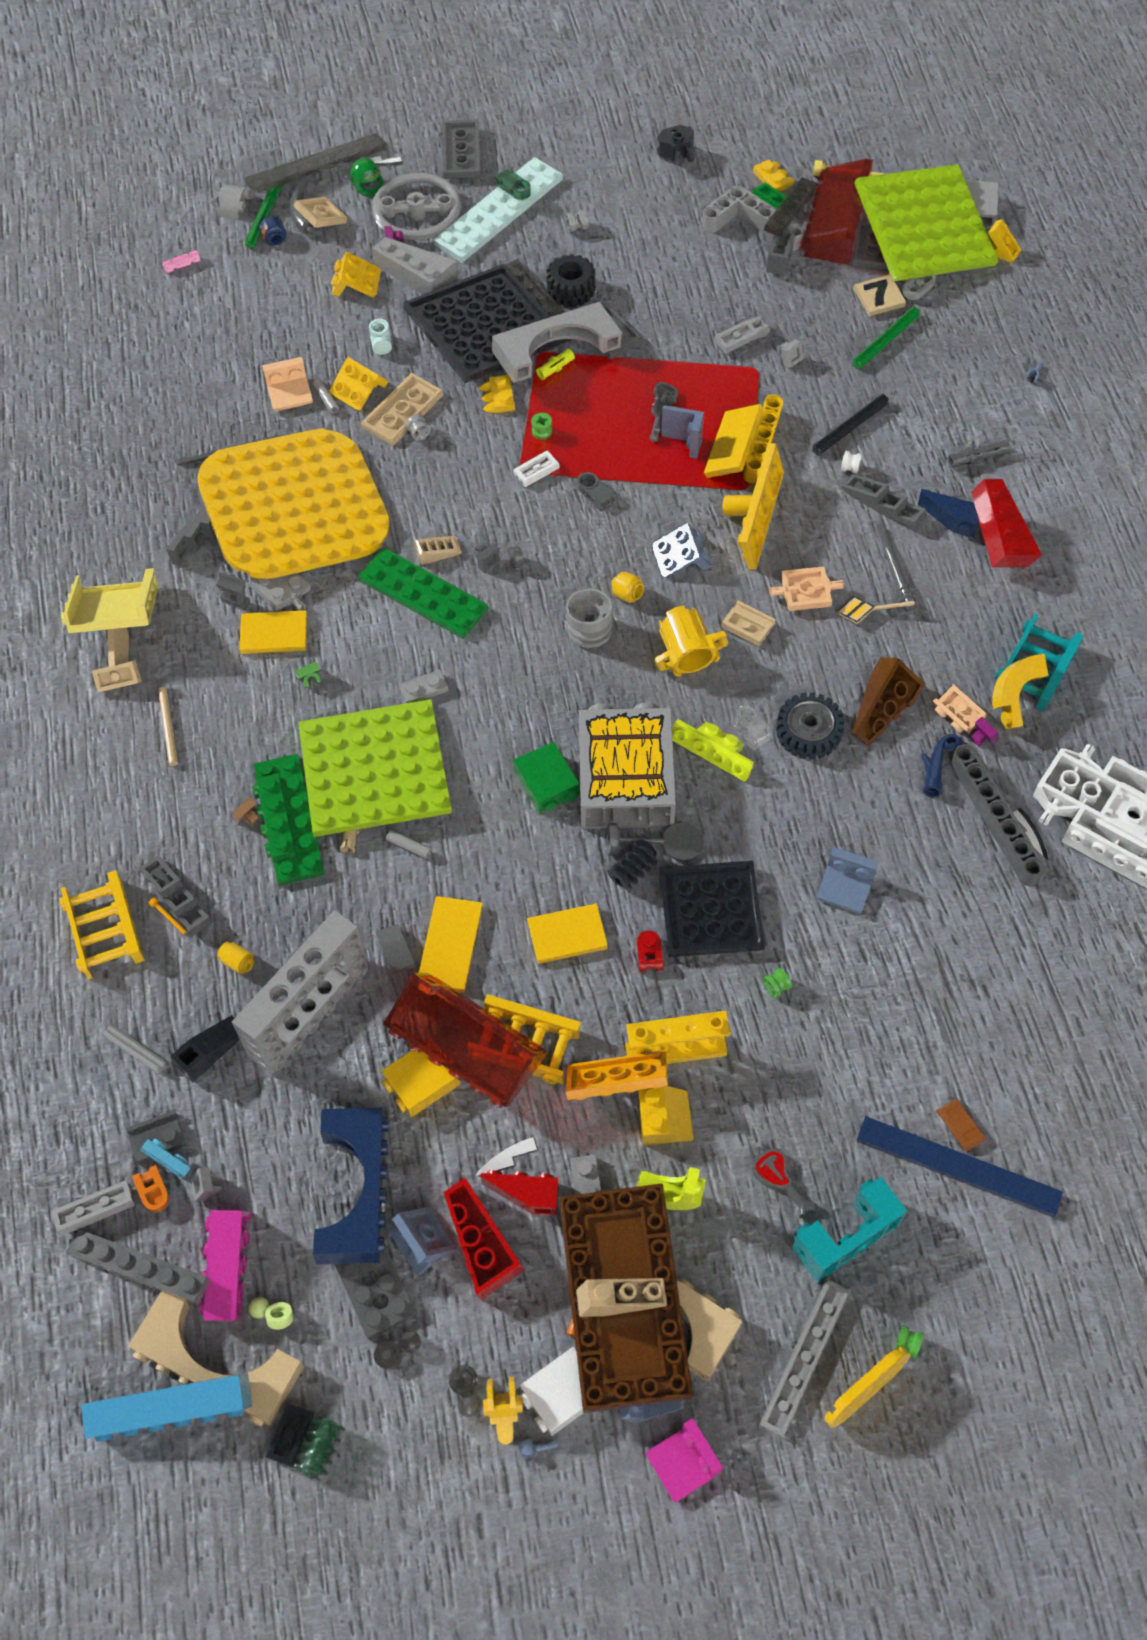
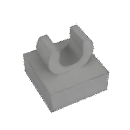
M795 339L791 343L785 342L779 346L785 367L791 368L804 359L801 341Z
M200 1167L192 1175L191 1183L195 1202L205 1201L210 1194L215 1195L221 1191L222 1186L212 1185V1181L220 1177L219 1173H210L209 1167Z

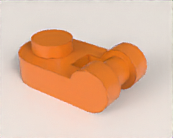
M157 1165L149 1167V1171L143 1174L137 1173L133 1175V1181L147 1210L157 1213L166 1209L170 1197ZM154 1180L155 1184L146 1188L145 1184Z

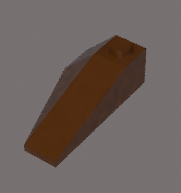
M880 657L869 677L852 732L866 746H870L887 729V725L892 720H897L901 716L900 713L906 707H910L915 703L925 685L899 658Z

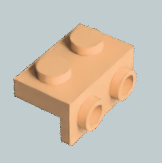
M955 685L939 700L937 698L933 700L936 705L934 710L942 718L949 717L953 721L951 725L959 733L964 731L969 735L976 728L975 722L981 717L985 719L988 716Z

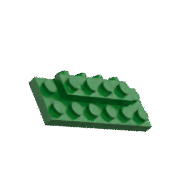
M293 754L254 763L257 785H253L255 799L260 798L261 804L256 805L259 818H264L265 824L260 825L263 838L268 837L269 844L264 845L267 858L272 857L278 885L281 886L325 875L317 837H314L312 832L308 795L299 755Z

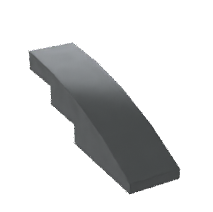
M853 473L842 485V490L859 502L888 518L912 528H916L927 516L925 508L909 504L907 496L889 491L888 484Z
M205 507L183 527L166 549L172 564L180 566L189 551L197 552L206 537L215 538L216 534Z
M159 855L139 868L154 890L192 937L212 923L195 898L183 886L181 880Z

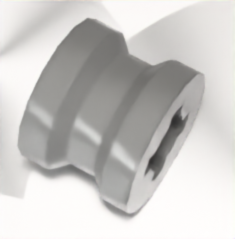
M415 414L406 421V428L417 441L425 439L431 432V427L425 422V418L421 414Z

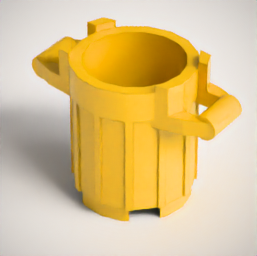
M679 606L666 612L667 617L663 622L662 620L659 621V631L667 648V652L655 658L659 671L672 669L674 675L679 677L682 676L681 673H694L706 668L713 661H719L720 654L718 650L728 645L727 635L724 631L709 634L701 614L697 612L695 607L686 609L685 606Z

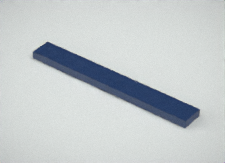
M865 1116L856 1140L857 1142L1051 1217L1056 1216L1063 1191Z

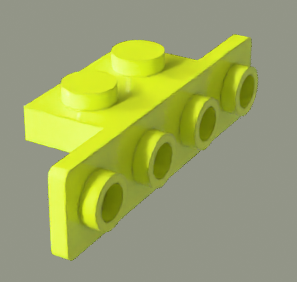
M679 719L674 722L672 741L744 782L748 779L754 762L739 754L745 743L738 740L736 736L727 734L715 724L705 722L698 729Z

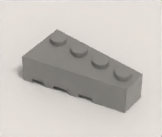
M384 237L372 248L374 264L421 294H426L452 284L458 278L456 260Z

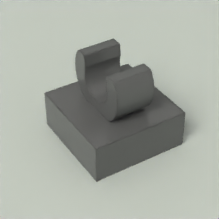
M480 543L475 547V550L478 551L475 554L478 560V568L485 573L500 561L499 548L494 543L488 547Z

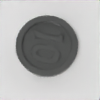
M260 198L251 200L248 203L249 212L257 215L264 200Z

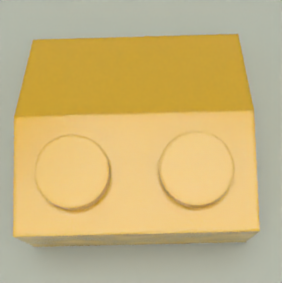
M670 1086L638 1090L637 1098L643 1145L694 1140L687 1091Z

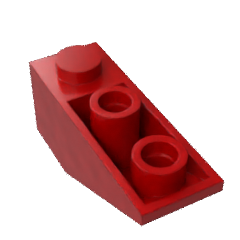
M497 1170L481 1173V1181L484 1186L528 1213L557 1216L559 1179L554 1178L553 1175L543 1173L539 1174V1176H528L525 1172H514L513 1175H507Z

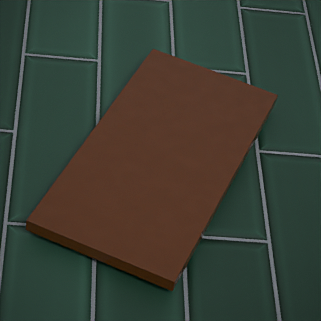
M663 1183L559 1197L583 1413L693 1399ZM663 1278L667 1306L609 1316L580 1317L576 1290L586 1280Z

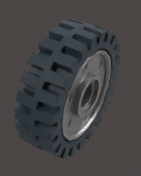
M810 692L809 697L806 696V693H801L800 698L797 695L792 696L791 700L785 701V705H782L778 714L776 735L779 738V743L781 746L785 745L787 752L792 750V755L794 756L800 753L802 759H806V755H809L810 760L815 759L816 755L820 759L824 757L825 753L827 755L831 754L838 747L843 736L845 721L842 710H838L839 706L836 702L832 704V699L829 697L824 700V695L819 694L818 698L812 692Z

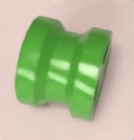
M546 413L534 415L531 420L533 436L541 440L549 438L552 434L551 417Z
M780 967L774 970V974L771 976L766 975L762 978L766 990L774 998L779 997L782 991H788L793 987L788 974Z
M902 1325L894 1350H899L900 1346H904L911 1354L910 1357L916 1359L924 1333L919 1331L914 1333L908 1327Z

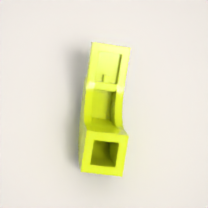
M689 1167L686 1175L682 1177H665L641 1171L637 1186L663 1183L667 1210H691L701 1205L706 1180L698 1178L700 1170Z

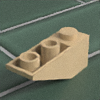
M663 1278L586 1280L576 1290L580 1317L609 1316L667 1306Z

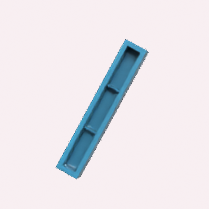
M248 1373L93 1401L81 1404L85 1439L95 1437L96 1442L113 1439V1433L121 1432L122 1437L139 1434L138 1429L146 1427L148 1428V1433L164 1430V1424L173 1422L174 1428L191 1425V1419L200 1418L201 1423L217 1420V1414L226 1413L227 1418L244 1415V1409L252 1407Z

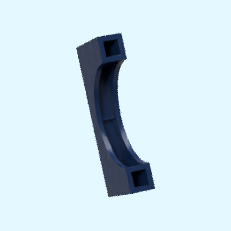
M383 1107L322 1109L320 1133L323 1143L341 1146L350 1151L359 1160L364 1169V1185L358 1202L347 1216L331 1226L314 1229L313 1257L316 1265L380 1263V1253L385 1252V1238L381 1237V1228L386 1227V1213L382 1212V1203L387 1202L386 1187H383V1179L388 1177L387 1163H384V1156L388 1155L389 1146L388 1140H384L385 1132H389V1117H385Z

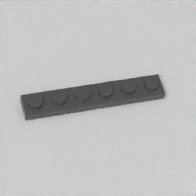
M80 1229L66 1252L73 1258L199 1305L211 1281L201 1274Z

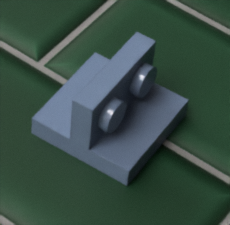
M430 1206L398 1213L392 1219L396 1226L389 1233L416 1275L424 1274L439 1258L452 1255L458 1249Z

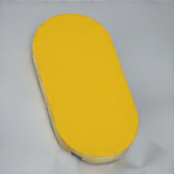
M900 1346L899 1350H892L837 1399L834 1405L836 1410L833 1414L827 1411L824 1421L832 1429L842 1424L903 1368L911 1354L904 1346Z

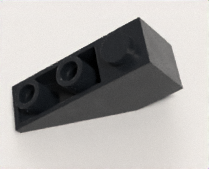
M232 1015L190 1038L170 1056L175 1066L192 1083L240 1040L232 1024L234 1020Z

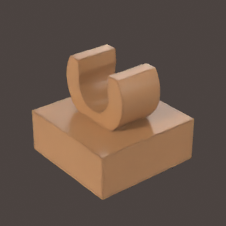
M249 797L232 813L231 818L237 824L244 819L252 827L259 818L253 811L256 803Z

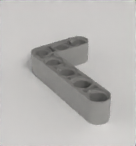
M741 186L730 188L703 211L702 227L706 232H716L734 217L739 216L772 239L776 227L795 231L793 251L799 250L802 247L803 227Z

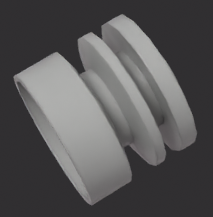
M583 589L572 594L566 604L569 639L574 644L584 648H594L603 645L610 639L613 631L612 603L610 598L604 592L597 589Z

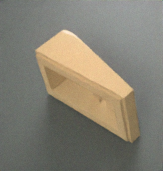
M456 536L414 540L415 550L421 565L462 554ZM452 543L454 549H449L448 544Z

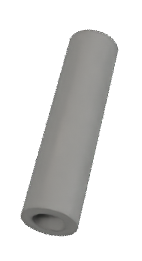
M316 379L313 382L314 388L330 413H336L339 410L338 405L323 381Z
M390 830L386 836L387 841L425 859H428L432 853L431 848L393 830Z

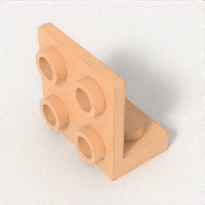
M302 357L262 365L273 411L276 412L313 403Z

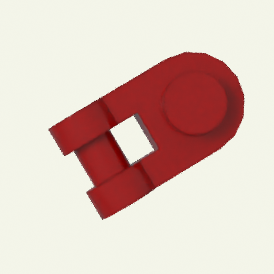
M643 931L637 938L639 972H647V969L663 971L660 936L654 931ZM645 956H655V959L646 960Z

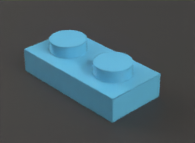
M147 1139L140 1151L181 1179L184 1178L190 1170V1167L186 1165L188 1161L177 1153L173 1156L165 1151L167 1147L157 1139L153 1141Z

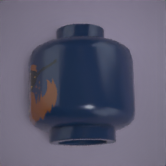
M268 216L259 225V231L266 244L276 246L285 240L287 232L280 218Z

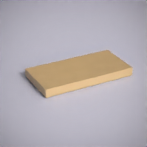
M411 373L361 422V428L394 446L408 432L406 421L415 414L423 416L443 396V390Z

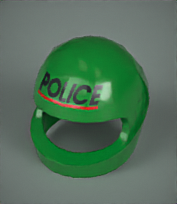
M361 158L352 165L350 177L357 192L366 197L375 196L377 191L383 186V178L377 164L372 159ZM376 179L379 181V185L372 190H365L360 186V183H369Z

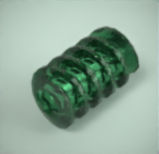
M317 1416L320 1420H312L310 1423L311 1427L316 1431H308L306 1433V1437L311 1442H303L301 1445L307 1453H299L297 1455V1458L303 1464L293 1465V1470L306 1477L321 1481L318 1478L319 1475H328L329 1473L323 1468V1464L333 1463L327 1454L337 1452L331 1443L341 1442V1439L335 1433L336 1431H345L346 1428L335 1421Z

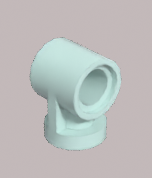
M375 319L369 324L372 349L374 353L384 355L392 349L389 324L384 319Z

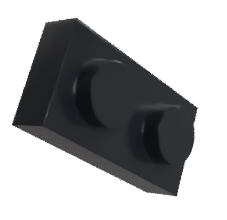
M287 1403L266 1458L293 1468L314 1413Z

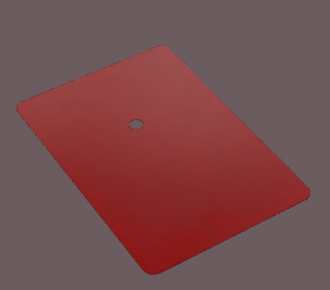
M542 352L537 356L520 465L548 450L559 463V469L548 474L551 476L578 478L584 472H591L603 480L745 490L750 486V483L746 482L743 478L744 469L741 472L710 478L706 477L704 471L725 411L757 405L759 372L757 369L746 366L615 357L610 360L607 356L574 354L575 359L563 366L561 371L554 372L546 377V379L541 380L536 373V369L547 363L549 358L552 356L556 357L560 353ZM558 361L557 363H555L554 365H552L550 368H552L553 366H555L556 364H558V363L561 362V361ZM658 382L671 384L678 390L677 402L671 404V407L704 412L702 443L697 459L689 457L690 449L686 448L687 440L662 436V425L658 435L659 441L654 443L649 438L652 435L655 416L651 413L655 397L652 394ZM538 413H546L552 419V434L547 439H537L532 434L531 420Z

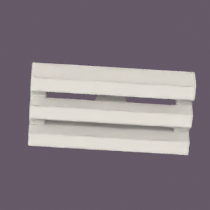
M547 450L513 469L514 475L518 476L519 481H523V485L527 487L559 469V463Z

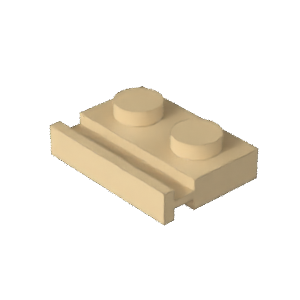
M738 600L722 621L721 627L760 646L769 634L770 629L774 627L776 619Z

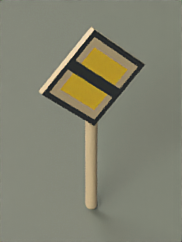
M853 596L836 613L858 624L874 610L915 605V601L874 606Z

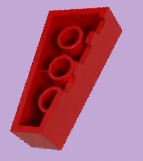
M983 479L971 493L992 568L1031 566L1042 556V553L1003 479Z
M463 1178L443 1193L469 1274L471 1275L476 1296L482 1301L524 1272L525 1268L466 1178Z

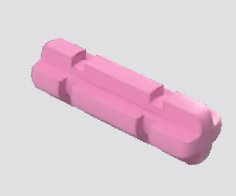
M197 250L189 252V255L186 253L172 258L173 261H164L163 267L166 273H170L175 268L178 270L191 265V262H200V255Z

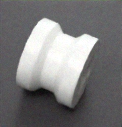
M846 450L841 471L849 470L857 474L862 454L857 453L855 455Z

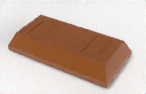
M957 1098L936 1110L965 1152L970 1151L987 1140Z

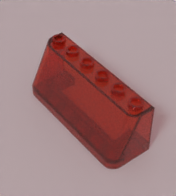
M864 158L826 167L825 171H821L819 182H822V184L818 183L816 191L818 197H814L812 206L815 210L810 211L809 221L811 223H807L805 231L807 237L804 236L801 248L805 249L804 257L846 265L850 264L855 235L863 207L854 182L857 178L871 176L874 159Z
M413 973L383 1023L384 1026L389 1028L388 1032L398 1039H405L409 1042L408 1046L419 1053L423 1051L429 1056V1061L437 1066H445L449 1069L448 1073L458 1080L464 1079L470 1083V1089L479 1094L483 1092L490 1097L489 1101L500 1108L510 1106L548 1053L543 1047L429 973Z

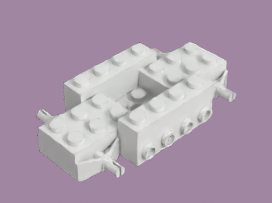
M1087 744L1083 752L1080 753L1061 748L1033 794V798L1038 800L1045 810L1039 822L1042 824L1045 820L1043 825H1048L1054 815L1073 819L1063 837V843L1147 888V772L1129 765L1125 760L1112 756L1105 769L1102 770L1099 765L1090 759L1095 751L1094 746L1089 750L1090 744ZM1132 811L1133 813L1139 815V818H1131L1128 815V812Z

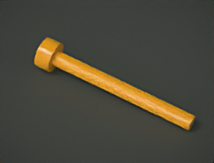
M153 897L148 904L151 907H156L183 935L186 934L187 931L158 904L159 900Z

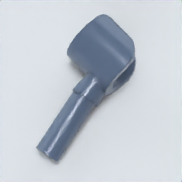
M1039 362L1036 368L1028 370L1026 380L1032 376L1035 377L1033 383H1037L1039 371L1044 365L1043 362Z
M529 1438L519 1443L518 1450L524 1459H529L541 1451L558 1448V1442L552 1441L534 1446Z

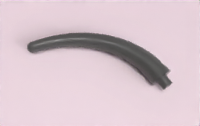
M312 164L302 174L294 186L290 198L292 219L303 234H313L315 229L294 208V203L296 200H302L307 183L318 170L317 164Z

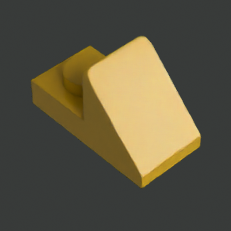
M1003 219L997 220L988 232L993 241L992 246L997 258L1012 263L1020 253L1021 248Z

